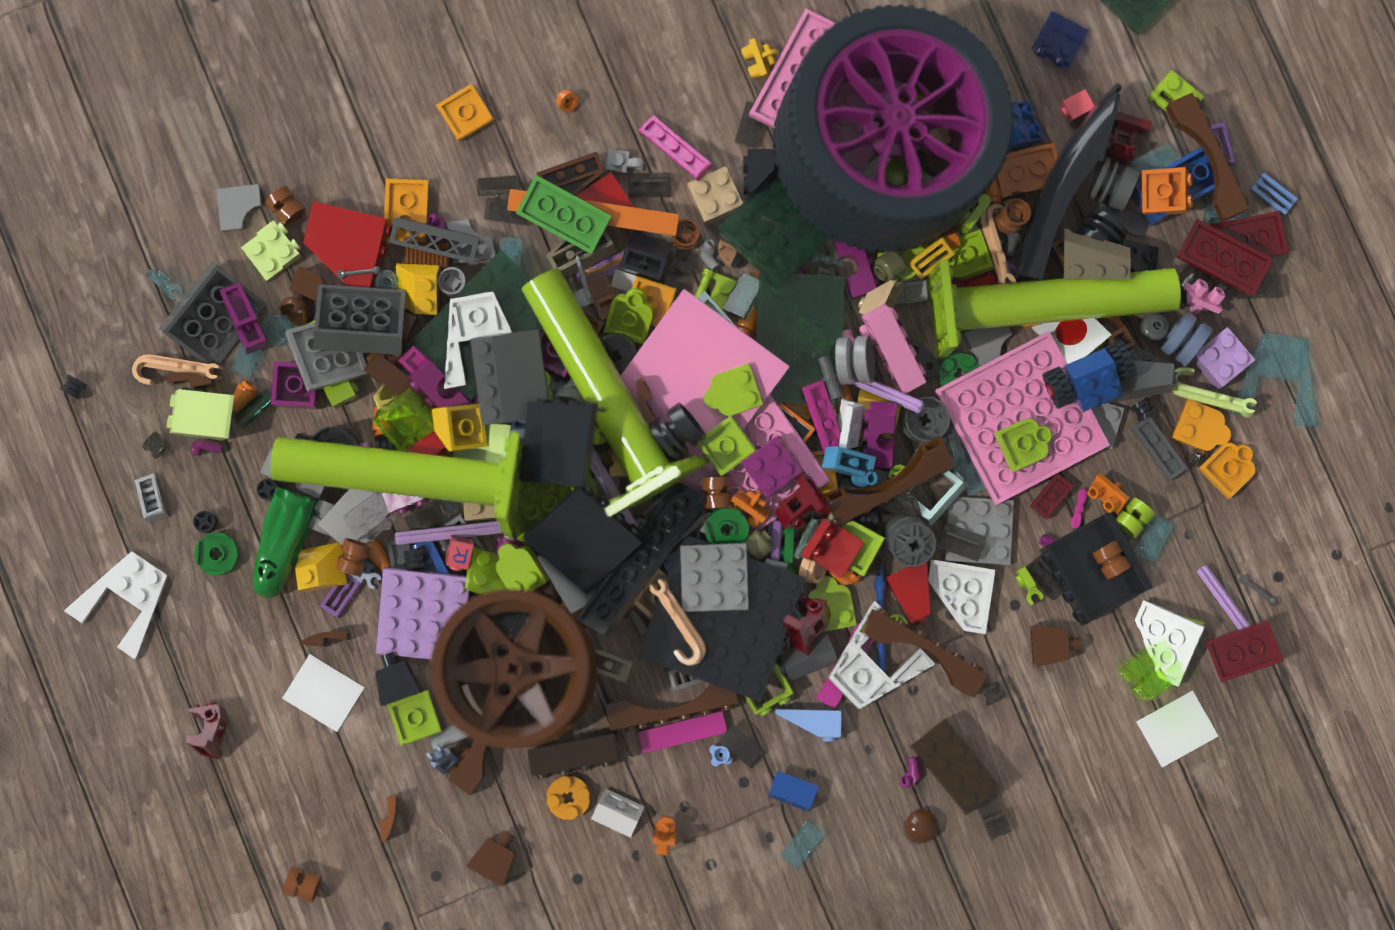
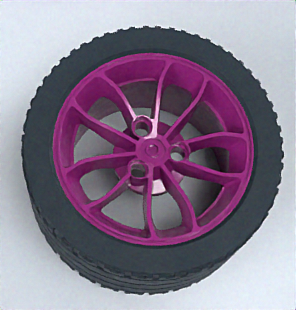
M889 4L885 7L879 5L875 6L874 9L866 8L862 12H854L849 17L845 16L841 22L837 21L832 27L827 28L823 35H820L810 46L777 111L772 147L775 148L773 151L776 162L775 168L778 169L777 175L781 179L783 190L787 192L786 196L792 200L794 208H798L799 214L802 217L805 216L811 226L817 227V231L824 232L828 238L836 239L835 242L845 243L850 248L852 246L857 247V250L865 249L869 252L879 251V253H884L885 251L897 252V250H901L903 252L911 248L916 249L920 245L924 246L931 241H935L940 235L943 236L952 229L996 179L1007 159L1006 155L1009 153V146L1013 137L1011 133L1014 130V125H1012L1014 113H1012L1013 103L1010 102L1011 93L1007 89L1008 83L1003 78L1004 73L1002 69H999L997 60L993 59L990 50L984 47L985 44L980 42L974 33L971 34L967 31L968 29L965 26H960L957 24V21L948 19L946 15L942 16L937 14L936 11H928L923 7L920 9L914 8L912 5L905 7L903 4H898V6ZM880 77L883 92L878 94L863 78ZM894 80L907 83V85L905 84L899 89H895ZM849 82L867 103L865 109L853 107L831 109L832 100L837 88ZM916 90L925 95L926 98L919 101L916 98ZM898 97L904 98L908 103H902ZM934 104L942 116H928L926 109ZM841 120L856 121L861 123L863 136L848 143L837 144L831 126L833 123ZM873 122L880 123L882 128L876 127ZM948 128L952 150L929 135V130ZM909 133H915L918 139L911 137ZM869 145L880 154L875 180L856 170L843 155L846 152ZM920 147L951 163L941 174L921 183V169L915 153ZM888 157L903 158L909 171V181L906 186L888 185L885 182L884 171Z

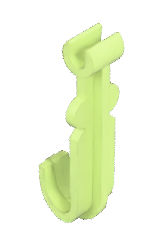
M1187 367L1175 370V372H1178V376H1192L1195 373L1194 369ZM1179 381L1177 385H1173L1172 390L1179 397L1239 412L1246 418L1252 417L1255 410L1248 409L1247 407L1254 408L1257 403L1252 398L1244 400L1182 384Z

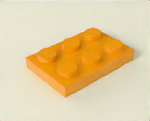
M386 179L384 218L391 220L392 226L395 217L427 224L429 180ZM398 227L396 240L405 241L411 237L406 229ZM410 230L413 235L418 233L416 231ZM421 233L415 237L417 242H427V234ZM387 237L386 243H389L390 237Z

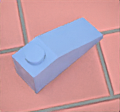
M775 709V714L818 737H823V741H836V737H841V711Z

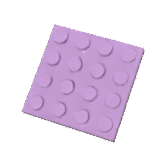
M384 567L376 653L387 654L393 652L396 656L431 659L435 641L443 625L460 606L469 601V591L464 589L467 577L463 575ZM464 651L462 654L461 663L463 662Z

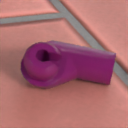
M438 214L428 216V224L447 229V225ZM442 238L436 243H444L445 238Z
M209 439L199 440L191 444L192 449L190 453L195 456H201L202 450H208L220 454L222 443Z

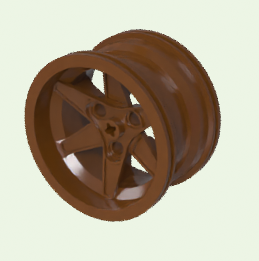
M501 589L483 593L460 606L448 618L440 630L433 647L430 675L438 705L447 719L460 732L488 746L527 748L546 744L559 738L579 722L588 709L596 689L598 677L597 656L587 630L575 620L577 617L565 607L534 592L520 589ZM522 612L531 614L513 643L490 620L506 613ZM545 620L562 636L570 657L537 655ZM477 630L491 658L461 664L465 646ZM502 645H506L509 649L506 657H501L498 653ZM536 662L543 664V671L540 674L533 672L532 667ZM515 665L519 666V668L517 669L518 674L513 673V671L515 670ZM571 672L567 692L558 707L551 713L538 681ZM461 681L492 684L481 715L468 701ZM505 683H508L511 687V693L507 696L501 693V686ZM516 696L539 721L532 725L517 728L495 724Z

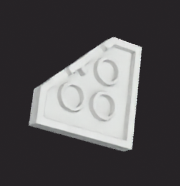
M931 559L928 583L963 631L986 634L995 570Z
M1143 600L1135 621L1144 638L1143 641L1148 654L1156 668V674L1158 678L1179 687L1205 626L1152 602Z

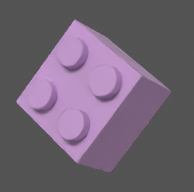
M1227 327L1200 348L1192 361L1215 389L1219 390L1254 362L1255 359Z

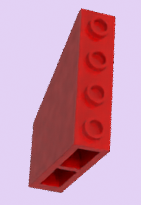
M313 201L303 243L336 276L339 270L347 272L373 269L375 266H379L381 272L378 275L368 273L350 275L343 279L339 278L346 286L378 288L376 287L377 280L381 278L383 267L381 266L382 258L386 257L388 250L386 239L391 236L393 226L391 225V220Z

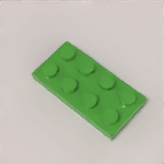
M535 175L516 214L590 254L594 253L612 218V215L538 175Z

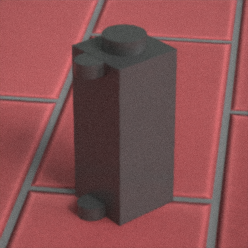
M827 633L817 637L811 643L813 651L809 656L793 647L779 653L781 662L778 663V666L783 675L787 674L789 681L798 679L838 661Z

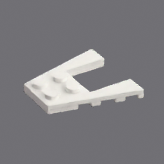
M493 291L450 299L444 389L467 385L459 342L469 341L470 338L512 332Z
M131 551L67 607L65 612L79 622L85 623L109 588L142 611L117 647L132 658L138 659L142 643L145 641L148 627L154 617V611L157 603L160 601L169 575Z
M876 601L869 607L828 677L857 709H861L890 690L895 689L902 683L935 665L927 654L919 648L889 678L860 648L869 637L859 631L871 610L879 611L881 608Z

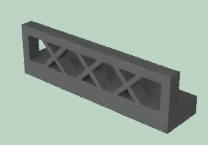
M395 217L389 243L474 263L480 237ZM398 227L406 229L411 237L405 241L396 240ZM410 230L416 231L418 233L413 235ZM424 233L429 236L432 242L426 246H421L415 237ZM432 236H437L439 238L434 240ZM445 238L450 241L453 247L447 251H442L436 242ZM413 239L415 244L408 243V241ZM453 241H457L460 243L455 246ZM463 243L473 245L470 257L462 256L457 247ZM434 244L436 249L429 248V246ZM455 249L457 254L450 253V251Z

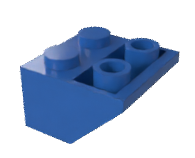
M1029 101L1012 102V113H1014L1012 125H1014V130L1011 133L1013 137L1010 142L1009 152L1044 140L1041 128L1034 116L1033 107Z

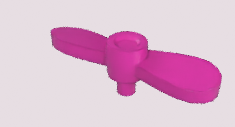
M1081 489L1077 494V505L1074 507L1075 513L1070 523L1073 529L1078 528L1081 524V513L1084 510L1083 505L1087 498V491L1085 489Z

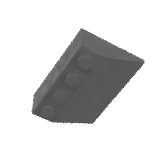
M211 262L159 329L201 362L219 365L239 340L221 297L220 290L239 282L217 264ZM241 284L257 317L267 304Z
M319 284L314 323V349L401 355L405 290Z
M539 329L470 338L482 425L525 420L528 402H537V398L548 399Z

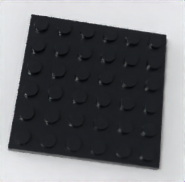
M685 534L681 537L666 578L669 583V589L681 608L680 546L712 545ZM747 557L749 610L685 612L706 646V654L699 663L694 665L684 664L674 654L675 650L679 649L686 657L692 658L694 651L660 599H658L637 657L761 702L787 632L783 620L787 615L793 616L806 578Z

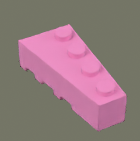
M882 304L861 316L873 342L877 341L878 343L875 346L877 353L883 361L886 360L883 366L891 377L889 378L891 384L900 392L906 394L926 383L923 376L926 372L920 363L917 364L914 358L917 354L913 346L907 344L905 340L908 337L902 326L899 327L896 321L899 318L894 308H889Z

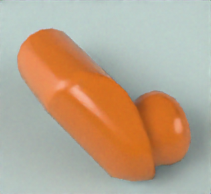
M853 570L847 571L843 578L837 577L830 571L828 573L844 586L856 584L862 577V575Z

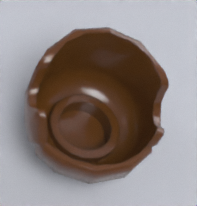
M286 297L279 305L280 316H287L288 325L296 328L308 324L311 317V308L304 300L298 297Z
M925 809L913 811L903 825L905 836L916 844L929 842L938 831L937 818L932 812Z

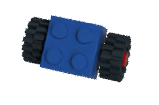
M1119 340L1105 346L1102 350L1064 365L1066 374L1060 366L1042 374L1047 392L1057 409L1076 401L1080 409L1085 412L1122 396L1120 383L1137 376V370L1127 345L1125 346L1124 341Z

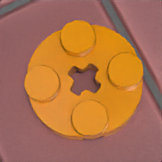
M563 776L555 780L547 791V805L550 811L556 817L564 820H573L581 816L590 804V792L587 785L575 776ZM572 792L574 802L564 803L565 798L562 795Z

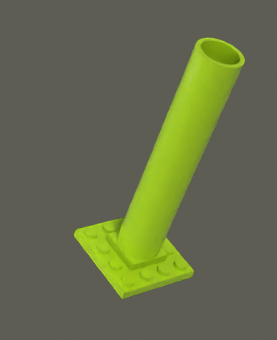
M947 259L939 260L927 276L937 360H945L958 347V343L961 342L960 331L1177 311L1180 306L1181 297L1179 277L1174 268L1130 272V279L1060 278L956 288V284L951 285L950 279H953L952 265L949 266Z
M559 268L539 275L522 287L521 290L584 401L599 403L598 407L607 409V412L597 411L596 422L631 482V485L626 487L628 493L609 501L611 505L605 508L609 517L644 503L710 463L706 455L699 458L695 455L683 461L669 462Z
M511 432L510 439L506 438L504 450L507 452V459L500 458V463L277 437L271 454L270 474L272 480L494 506L495 516H497L499 527H501V532H503L505 539L514 540L523 481L518 480L523 443L520 433Z

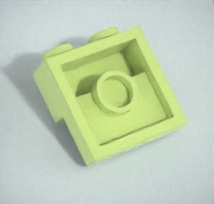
M274 220L258 231L256 237L241 247L267 282L302 257L298 252L301 248L294 239L290 241L286 237L288 231L281 222L277 224Z

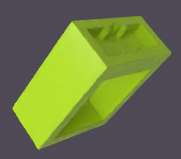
M776 663L773 671L785 692L759 707L756 706L753 699L745 697L755 715L760 713L762 717L772 711L771 706L777 702L781 706L791 700L789 695L793 694V691Z

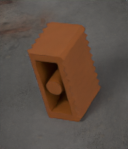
M418 242V243H419V245H421V246H426V245L430 244L431 242H429V243H427V242H424V243H423V242ZM436 243L442 251L451 249L449 243ZM434 244L429 246V248L436 249ZM406 247V264L439 265V274L444 269L451 267L450 257Z

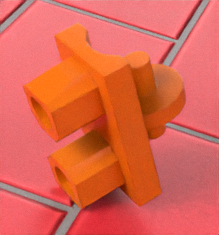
M1102 473L1096 476L1087 492V495L1092 499L1099 498L1104 502L1103 508L1108 513L1113 511L1117 514L1121 513L1124 505L1130 498L1120 490L1123 485L1118 481L1113 484Z
M740 489L731 499L733 502L731 507H736L741 512L744 510L750 514L747 519L748 524L756 528L769 517L772 510L765 506L767 501L761 498L763 494L761 490L755 494L751 490L745 492L743 489Z
M670 816L660 817L655 824L653 844H657L656 854L669 855L670 846H675L677 826L675 820Z

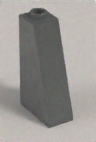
M1134 360L1137 376L1121 382L1123 395L1106 403L1171 393L1173 385L1178 383V372H1175V364Z

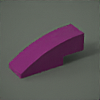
M240 282L221 289V297L246 354L267 347L266 339L257 322V317Z

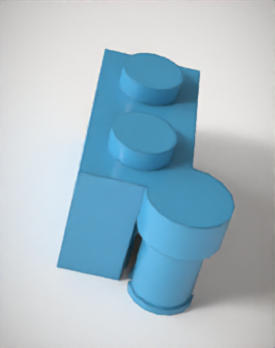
M826 447L822 468L851 476L852 483L857 487L874 485L878 480L875 472L866 471L874 469L876 457L842 447Z

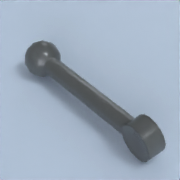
M375 266L373 269L347 272L339 270L337 277L343 279L350 275L368 273L378 275L381 272V268Z
M1246 575L1239 577L1240 583H1246L1268 599L1271 605H1277V598L1271 597L1250 582Z

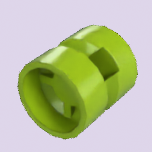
M1134 497L1126 506L1127 511H1122L1115 520L1125 533L1133 538H1137L1144 530L1143 525L1149 524L1156 515L1144 502Z

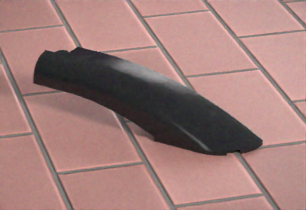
M1116 83L1090 110L1063 147L1047 175L1034 204L1018 255L1020 258L1015 275L1021 276V279L1029 281L1043 279L1054 237L1071 199L1094 166L1097 167L1103 162L1120 101V93L1118 92L1122 89L1121 84Z

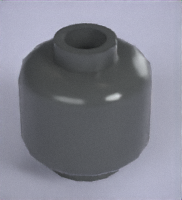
M1158 313L1146 316L1139 326L1142 338L1151 343L1161 341L1170 329L1167 318Z

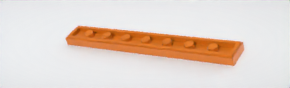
M510 189L507 210L517 212L527 191ZM584 200L612 215L608 226L677 236L680 214Z

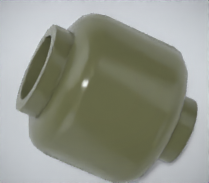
M887 251L875 260L874 272L882 281H894L905 273L906 259L900 252Z
M753 529L744 541L747 544V557L761 561L773 550V537L767 530Z

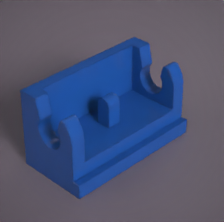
M434 541L419 542L412 546L411 550H426L424 561L427 563V568H422V571L450 574Z
M777 771L768 797L809 812L819 786Z

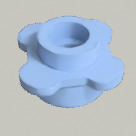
M724 743L722 746L712 745L709 751L712 753L713 759L711 763L713 766L717 767L723 763L731 764L733 759L729 753L731 749L729 744Z

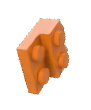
M1186 167L1142 170V213H1166L1167 215L1189 213V208L1193 207V197L1189 195V186L1193 185L1192 173H1188Z

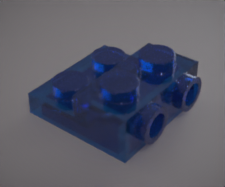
M1051 11L1031 50L1035 51L1034 53L1041 58L1047 57L1051 59L1056 66L1069 69L1089 30Z

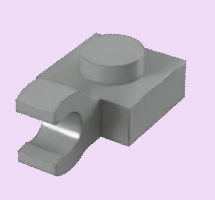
M609 149L605 170L620 174H627L628 168L643 171L644 162L643 159L630 158V152Z

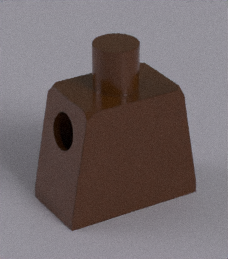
M1037 625L1030 626L1033 667L1069 660L1070 651L1081 650V638H1068V629Z
M502 830L497 841L491 837L487 838L466 867L503 887L516 851L509 848L514 836Z

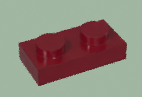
M1056 473L1029 507L1047 520L1073 488V485Z

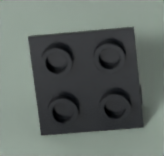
M1123 239L1122 246L1130 248V272L1156 270L1158 247Z

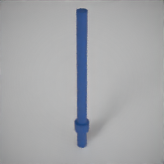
M876 564L874 590H876V603L883 610H885L887 581H885L884 564ZM877 643L878 667L885 674L886 644Z

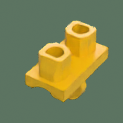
M756 38L749 40V45L741 49L745 60L748 61L755 58L757 64L748 67L749 74L753 79L761 77L768 79L771 74L770 66L776 64L774 57L779 54L778 50L771 49L769 44L762 46L761 41H756Z

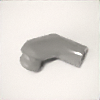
M706 239L701 247L700 258L710 270L716 271L720 264L714 258L715 242L712 239Z

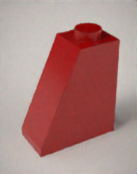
M612 173L607 174L575 195L582 200L634 207Z
M927 562L917 567L908 566L885 578L908 624L914 623L917 626L927 621L925 616L930 614Z

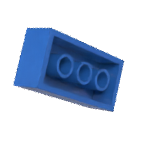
M1201 147L1163 168L1186 167L1188 173H1192L1193 185L1189 186V195H1192L1193 203L1214 191L1213 170L1207 155ZM1141 180L1136 183L1132 194L1142 210ZM1158 213L1144 215L1146 216L1150 225L1153 226L1156 223L1171 216L1172 214L1167 215L1166 213Z

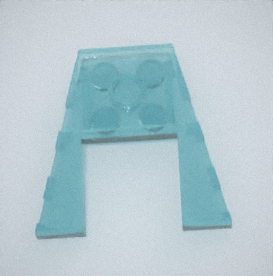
M1263 333L1253 355L1255 361L1250 364L1236 398L1244 400L1252 398L1255 400L1258 376L1299 382L1293 424L1315 428L1317 424L1307 339ZM1232 410L1229 412L1231 415L1242 416L1239 412Z

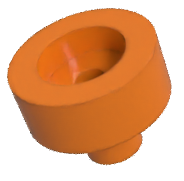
M569 89L559 92L556 99L557 106L563 112L573 111L579 103L578 96Z

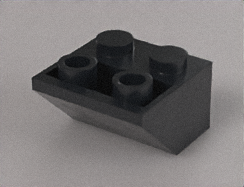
M748 149L747 156H743V174H747V177H744L743 192L748 194V201H752L773 179V149Z
M633 230L619 266L620 271L661 283L674 243Z

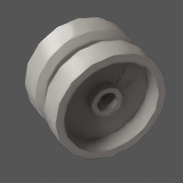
M869 335L857 336L855 341L850 337H839L836 342L835 361L840 384L851 385L854 384L856 379L861 384L872 383L875 378V353L871 337Z

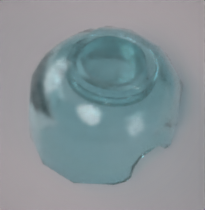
M268 315L263 320L261 326L266 344L277 347L289 344L285 332L294 328L292 321L285 315Z

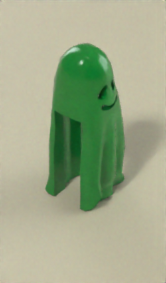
M279 487L276 488L264 519L253 571V589L259 596L273 598L283 590L294 567L297 555L310 530L308 525L311 517L316 514L315 508L318 500Z

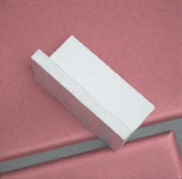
M841 399L838 425L841 431L839 447L845 449L858 447L865 405Z
M605 788L591 819L631 838L644 810V806Z

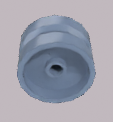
M1189 311L1176 322L1160 347V350L1168 356L1172 355L1180 347L1175 361L1183 367L1193 359L1213 330V328L1203 322L1192 331L1197 322V317Z

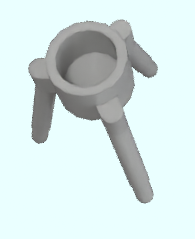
M576 256L582 289L574 292L580 306L584 308L593 304L594 301L588 288L580 256Z

